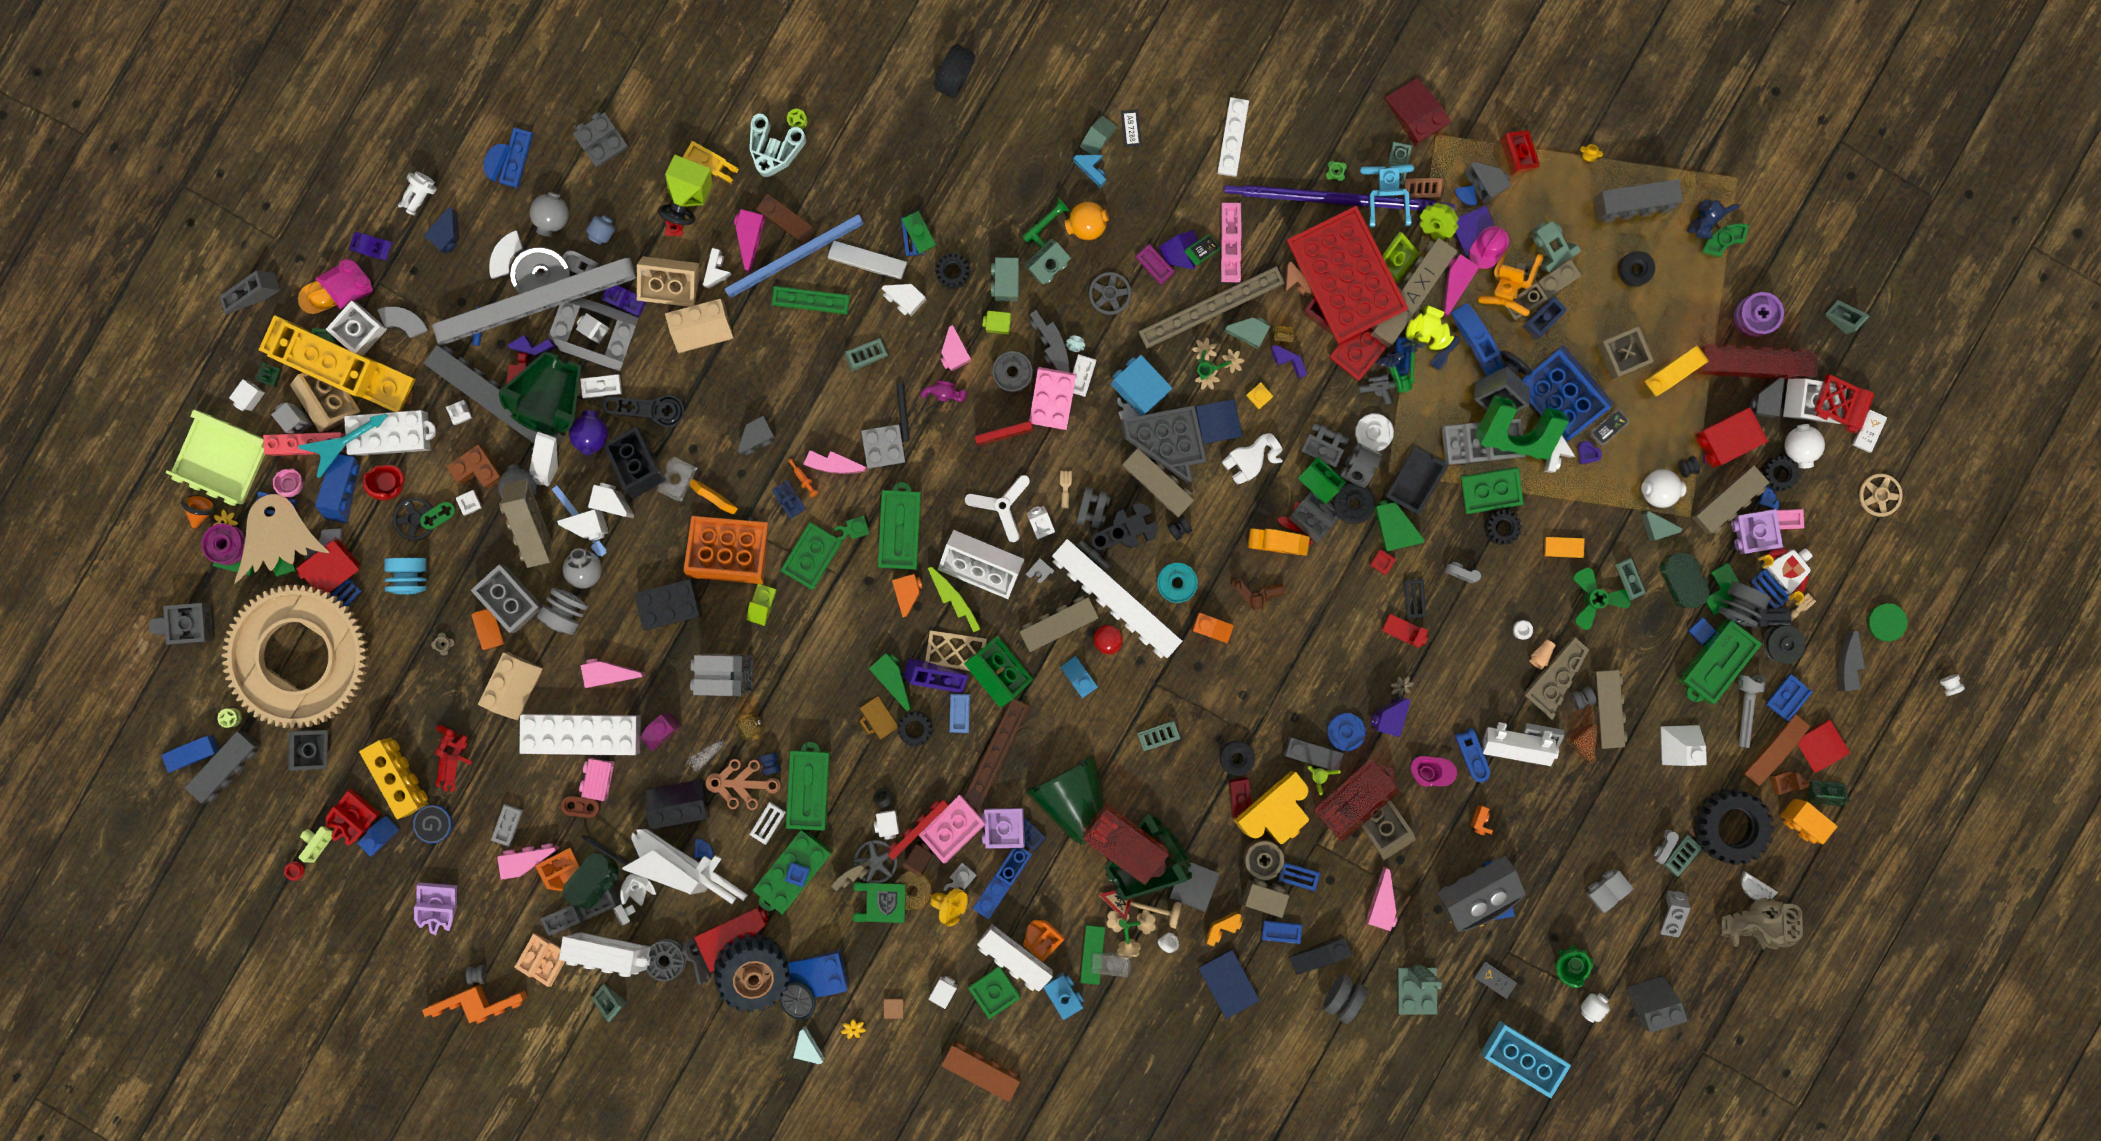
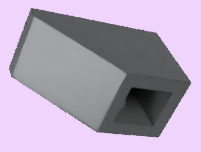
M762 416L746 424L738 448L739 454L749 456L756 452L755 448L761 445L766 447L773 443L772 440L776 436L766 417Z

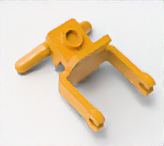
M1507 248L1494 270L1495 279L1500 281L1495 290L1496 296H1479L1478 302L1482 304H1503L1505 307L1511 308L1523 316H1528L1530 314L1529 309L1513 300L1517 298L1518 289L1521 287L1528 289L1532 286L1537 270L1542 263L1543 255H1537L1527 281H1524L1523 270L1503 265L1509 250Z

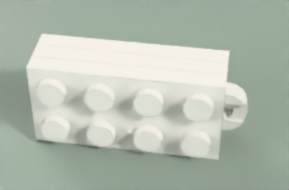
M422 410L344 416L345 433L347 435L370 421V417L388 414V417L380 427H374L346 444L347 455L351 456L431 450L430 440L436 435V427L429 421L428 412Z
M579 932L563 936L559 960L566 961L567 965L576 966L581 964L586 969L600 968L601 972L613 973L614 971L619 972L620 976L630 977L631 974H639V972L647 970V965H650V947Z

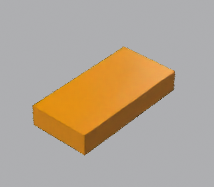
M1545 537L1544 556L1584 558V539Z

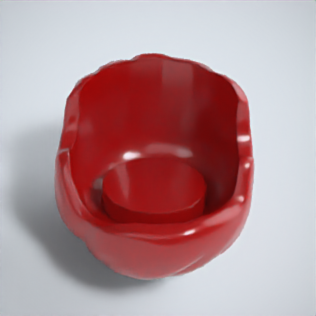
M395 465L375 466L371 471L364 474L362 484L369 496L376 500L385 501L396 498L402 492L405 477L402 470Z

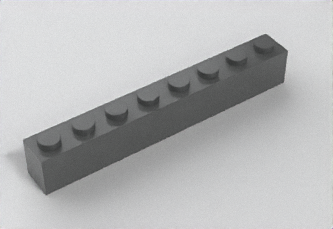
M446 345L444 347L435 346L423 364L535 444L537 432L516 422L511 417L512 413L508 409L504 410L499 400V387L501 386L493 379L489 381L484 378V372L478 368L473 370L468 366L470 362L461 356L459 358L453 355L454 351ZM561 431L556 432L555 435L546 434L556 438L557 447L565 438Z

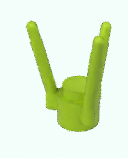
M1308 766V770L1312 772V780L1316 782L1319 795L1323 794L1321 784L1327 780L1328 775L1341 773L1340 770L1325 771L1322 768L1314 769L1312 766Z

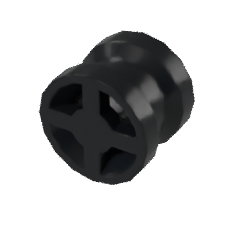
M1694 455L1690 456L1687 460H1678V469L1683 478L1689 477L1690 474L1696 475L1700 473V465Z

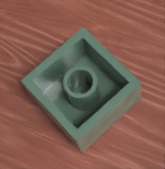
M995 258V263L991 264L992 278H995V282H991L992 297H995L996 302H1018L1019 258Z

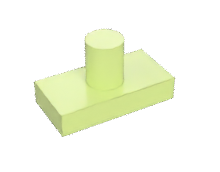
M321 826L316 834L309 829L303 831L300 838L308 845L298 858L303 862L314 863L332 839L331 835L334 829Z

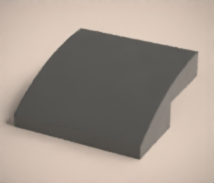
M1310 491L1288 519L1318 543L1339 517L1334 510V505L1330 502L1325 504Z
M1190 862L1191 868L1188 870L1192 872V878L1187 882L1174 885L1169 899L1182 902V904L1205 912L1220 873Z

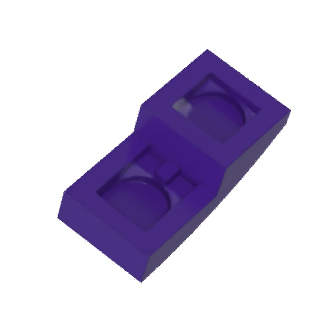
M617 285L607 288L602 297V300L640 317L646 305V301L637 300V294Z

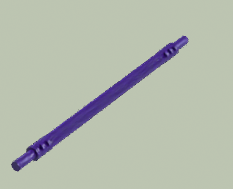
M1225 185L1224 193L1243 194L1245 197L1370 207V195L1253 185H1244V187ZM1374 196L1375 207L1405 209L1404 198ZM1409 198L1410 210L1423 211L1427 205L1433 206L1434 203H1439L1436 200ZM1440 203L1449 205L1453 210L1455 209V204Z

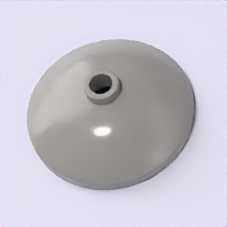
M533 247L521 252L514 260L511 268L512 284L519 294L570 277L569 267L564 258L554 250L545 247ZM542 268L545 272L540 273L538 269Z

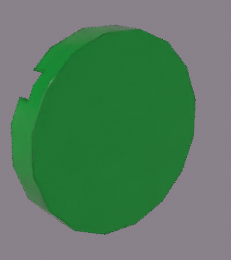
M1880 604L1870 611L1867 618L1868 629H1870L1872 636L1880 641L1890 642L1897 640L1907 629L1908 620L1906 614L1895 604Z

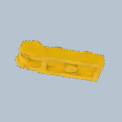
M694 141L691 142L683 156L685 159L711 168L712 175L720 177L728 183H731L733 179L721 172L722 168L725 166L735 173L739 170L737 167L726 162V159Z

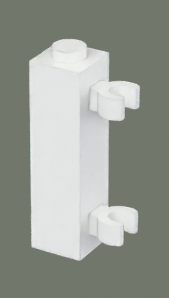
M1499 722L1497 729L1487 727L1482 740L1483 754L1551 766L1554 759H1557L1559 755V748H1556V739H1551L1552 732L1544 731L1542 737L1506 731L1507 724Z

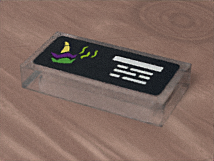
M1618 407L1592 429L1589 434L1600 447H1603L1631 421Z

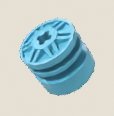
M426 558L384 559V571L393 573V577L384 579V582H394V586L385 587V592L416 594L427 591V586H418V582L427 581L426 578L418 577V573L426 571Z

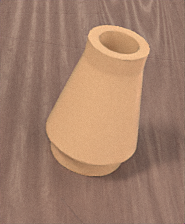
M1545 640L1530 656V663L1539 669L1547 666L1555 644Z

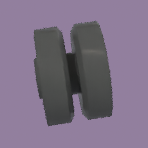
M1343 973L1329 989L1322 1009L1330 1015L1337 1013V1019L1348 1024L1354 1019L1363 1005L1368 988L1359 982L1353 984V979Z

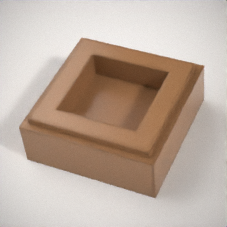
M884 998V1019H903L904 998Z

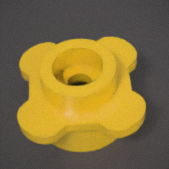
M1590 144L1587 147L1582 146L1580 148V151L1583 152L1582 157L1586 161L1594 162L1598 157L1603 156V152L1599 151L1596 145Z

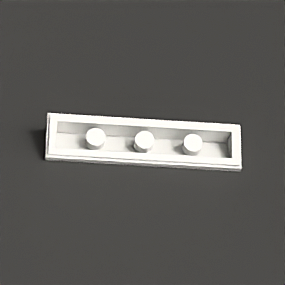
M833 241L828 254V259L901 281L907 265L905 261L837 241Z

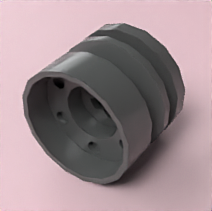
M1732 581L1727 594L1734 598V600H1723L1722 603L1730 608L1720 607L1718 612L1739 625L1757 628L1758 622L1751 618L1761 620L1762 616L1755 609L1765 610L1771 597L1754 588Z

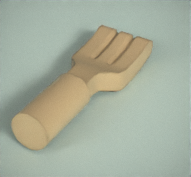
M1060 470V485L1063 488L1061 508H1069L1068 488L1072 482V471Z
M1809 593L1805 594L1804 601L1791 611V622L1801 611L1808 610L1816 602Z

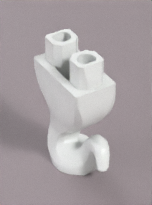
M1263 434L1249 447L1236 448L1222 461L1227 470L1235 465L1239 469V472L1232 476L1237 485L1245 481L1248 482L1258 475L1263 465L1265 446L1271 448L1268 453V460L1271 463L1283 462L1281 458H1276L1283 449L1273 434Z

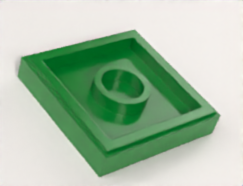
M997 966L968 986L969 991L988 1019H991L1021 998L1000 966Z

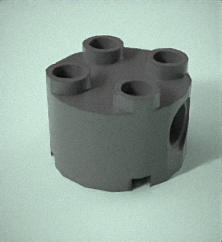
M1357 442L1352 451L1354 454L1347 457L1344 463L1346 466L1343 468L1340 477L1365 488L1372 479L1374 470L1378 468L1382 455Z

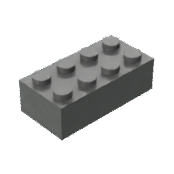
M1680 179L1606 190L1593 198L1596 221L1603 220V223L1613 222L1619 217H1622V220L1631 219L1638 214H1641V217L1653 215L1657 211L1660 214L1669 213L1683 202Z

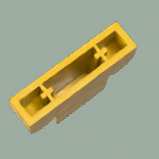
M1290 771L1233 821L1249 837L1259 838L1266 830L1275 842L1283 844L1290 837L1294 838L1300 833L1299 829L1309 821L1307 815L1296 803V800L1299 801L1306 798L1308 787L1296 772Z

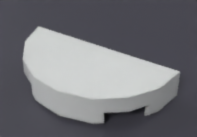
M1743 871L1741 887L1750 898L1755 900L1761 898L1772 899L1778 893Z

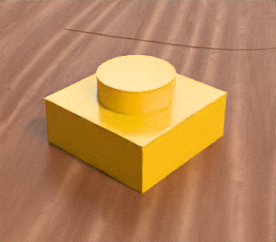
M1259 383L1246 395L1258 410L1273 398V395L1262 383Z

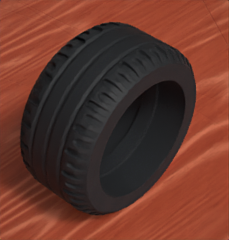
M959 44L953 45L938 71L934 82L935 90L950 98L956 97L975 60L974 52Z

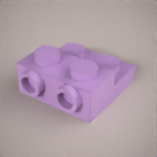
M1776 509L1738 515L1731 521L1732 530L1737 534V539L1734 541L1737 551H1740V554L1783 547Z
M990 808L984 810L981 818L987 824L985 825V832L982 834V842L985 844L986 849L1025 847L1023 808Z

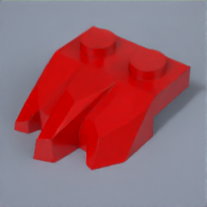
M350 789L326 816L325 827L335 828L331 835L334 842L340 837H345V844L349 846L370 828L380 815V812L354 790Z

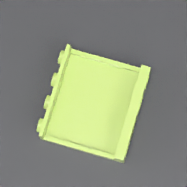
M193 409L190 417L195 419L172 471L166 470V473L171 475V479L174 481L190 483V488L198 491L204 489L207 491L206 494L211 497L218 498L220 496L224 498V502L233 506L244 504L265 456L264 438L202 411Z

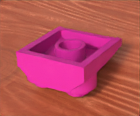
M350 259L342 260L338 266L316 278V281L327 291L339 309L346 307L351 301L356 302L368 296L373 291L369 278Z

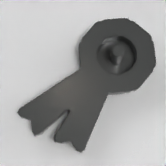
M691 938L683 943L682 953L687 961L693 962L697 982L700 985L707 983V979L711 977L714 971L710 973L695 939Z

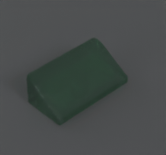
M1813 780L1809 782L1808 803L1843 806L1849 802L1845 783Z

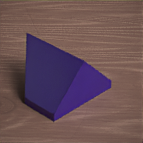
M1194 230L1179 234L1159 246L1168 264L1195 269L1196 265L1185 253L1188 247L1198 242Z

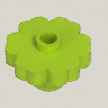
M1434 203L1433 206L1427 205L1420 215L1422 220L1420 226L1426 234L1431 233L1433 239L1440 238L1444 240L1445 237L1451 238L1458 229L1457 221L1459 218L1449 205Z

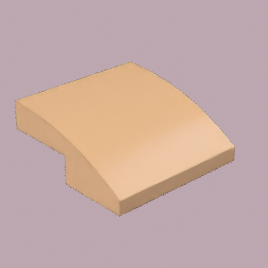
M533 934L515 968L528 977H534L547 987H551L565 961L559 960L561 947L537 934Z

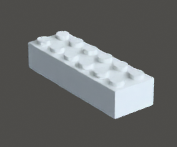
M523 714L520 715V754L637 755L640 754L641 715Z

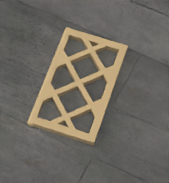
M930 631L925 661L946 668L969 671L964 665L967 660L964 661L958 651L967 645L972 653L975 654L976 652L969 643L972 641L982 642L983 647L986 645L987 639ZM933 635L943 636L945 641L936 647L932 642ZM952 638L963 639L965 644L955 649L949 640ZM945 643H948L954 652L944 658L938 649ZM935 651L942 659L939 663L929 661L930 655ZM956 654L962 663L959 666L951 665L946 660Z

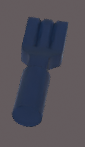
M1455 335L1453 341L1443 352H1439L1430 364L1439 371L1447 362L1448 354L1454 350L1461 339Z

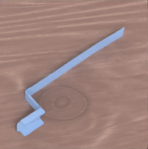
M556 485L552 491L572 516L578 515L577 510ZM591 540L594 543L591 548L598 556L602 557L607 553L600 540Z

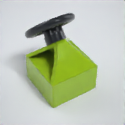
M674 155L665 173L668 192L673 201L671 204L660 206L658 214L668 222L678 225H691L695 222L696 217L686 208L687 206L704 205L713 186L711 168Z

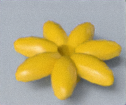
M222 510L221 516L214 515L215 520L218 521L214 525L224 523L235 526L238 522L232 520L235 515L234 513H230L227 516L225 510Z
M852 1019L850 1024L843 1023L846 1029H843L841 1033L847 1034L848 1039L853 1034L855 1037L860 1038V1033L866 1031L865 1028H861L864 1022L856 1023Z

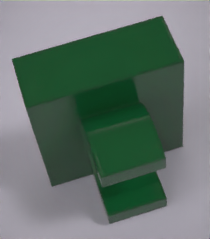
M262 362L256 381L277 387L283 369Z

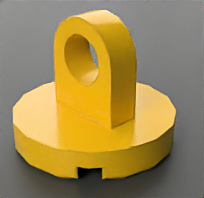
M956 888L947 895L943 893L932 894L930 904L940 910V922L950 927L960 921V918H958L960 914L965 913L968 896L965 891Z

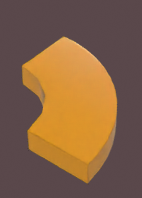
M692 479L689 486L697 494L705 497L720 509L735 514L738 508L722 495L697 480Z

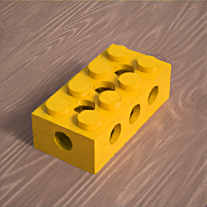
M392 738L379 740L359 752L396 819H400L429 805L427 802L428 797L419 788V781L416 775L409 770L407 759L400 754L399 744Z

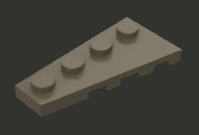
M1572 637L1523 693L1549 719L1553 720L1558 705H1561L1564 699L1563 696L1567 688H1570L1573 682L1571 680L1575 673L1578 672L1589 649L1576 637Z

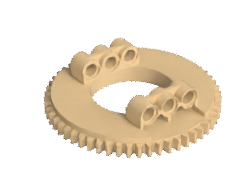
M286 585V588L279 586L278 590L271 588L270 592L264 591L263 596L256 595L257 600L250 599L251 605H244L246 611H238L241 617L233 618L237 623H230L229 626L233 631L226 632L230 635V638H224V641L229 644L223 646V649L228 652L222 654V657L227 658V661L222 662V665L228 666L223 672L230 674L225 680H232L228 685L229 688L235 687L232 695L239 694L236 700H244L241 706H249L248 713L255 711L254 717L261 715L260 721L268 719L267 724L275 722L277 727L283 725V728H288L290 725L291 728H297L298 725L299 728H304L305 724L307 727H311L313 723L314 725L320 724V720L322 722L328 721L327 717L334 718V713L340 714V708L346 709V702H352L350 697L357 696L355 690L361 689L358 684L359 682H364V679L361 677L367 672L363 669L368 667V664L364 663L365 659H369L365 655L368 648H364V644L367 641L362 639L365 633H360L362 626H357L358 618L352 619L354 612L347 613L349 606L342 607L343 601L336 602V596L330 597L329 592L323 594V589H317L316 591V587L308 589L307 585H302L301 588L300 585H294V587ZM291 622H300L322 636L328 648V665L325 673L316 684L305 690L296 688L295 685L281 678L265 666L264 652L269 638L278 628Z

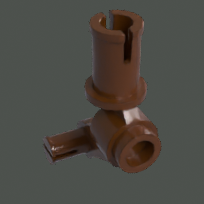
M1234 577L1230 580L1232 587L1252 606L1253 610L1262 609L1263 604L1269 598L1285 595L1282 583L1269 587L1265 585L1259 591L1251 593L1240 578Z

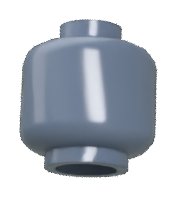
M602 215V217L594 216L586 228L587 237L599 245L607 243L615 231V227L612 224L613 220L606 215Z

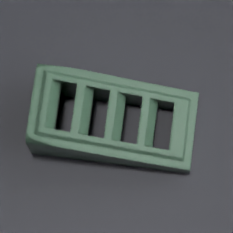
M881 338L844 353L851 372L888 356ZM873 346H877V349L880 353L879 355L876 354ZM868 348H869V350H870V352H871V355H872L871 358L869 357V355H868V353H867V351H866V349H868ZM861 351L865 358L864 361H862L859 352ZM852 355H855L858 363L855 364Z
M1174 720L1137 733L1143 751L1180 739ZM1167 727H1170L1173 737H1169ZM1161 729L1163 730V733L1166 738L1164 740H1162L1161 735L1159 733V730ZM1152 732L1156 733L1159 742L1155 743ZM1148 734L1151 745H1147L1144 735Z
M1686 835L1673 848L1663 865L1673 875L1679 877L1701 850V847L1689 835ZM1687 842L1694 848L1692 851L1685 845ZM1682 848L1689 854L1688 856L1681 852ZM1677 854L1684 859L1682 862L1676 857ZM1673 860L1678 864L1677 867L1671 863Z

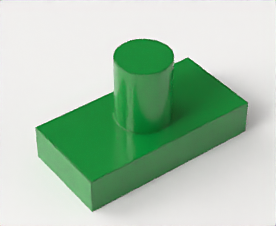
M919 211L901 219L919 255L936 246Z

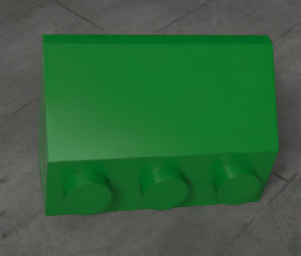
M995 636L964 663L1000 708L1012 701L1033 681V678L998 636ZM1004 666L1005 670L997 675L995 672Z

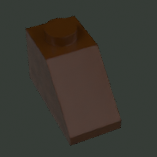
M917 842L903 867L920 877L934 852L931 851L926 843L922 842L919 844Z

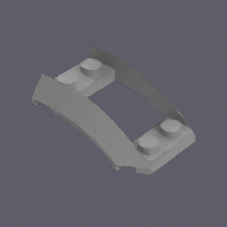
M581 297L559 305L548 337L562 352L620 372L639 318ZM580 307L617 320L605 355L567 343Z

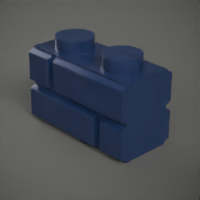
M1553 296L1522 327L1536 340L1567 309Z

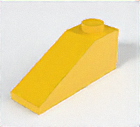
M1695 346L1654 372L1645 383L1657 397L1706 364L1709 360L1700 348Z

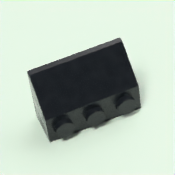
M703 779L646 790V814L649 830L709 818L710 813Z

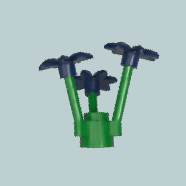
M1408 341L1400 344L1403 345L1402 347H1409V352H1411L1410 377L1407 374L1399 375L1396 365L1400 363L1399 359L1404 358V355H1400V352L1388 353L1386 357H1382L1375 362V364L1380 363V366L1386 365L1389 367L1398 393L1407 392L1412 389L1411 384L1415 383V352H1417V347L1423 348L1426 346L1425 343Z

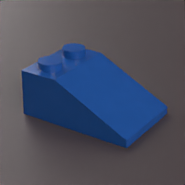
M841 950L788 962L790 981L804 983L811 989L814 997L845 992L849 988Z

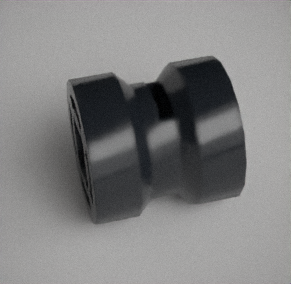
M1183 515L1176 522L1166 525L1176 541L1180 540L1184 534H1189L1193 531Z

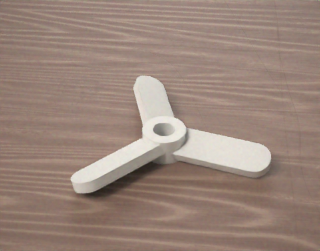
M1021 475L1002 498L996 499L968 494L965 497V503L968 506L999 512L1008 540L1016 542L1019 540L1020 535L1010 506L1028 486L1030 480L1026 475ZM1001 502L1006 503L1005 509L999 508Z

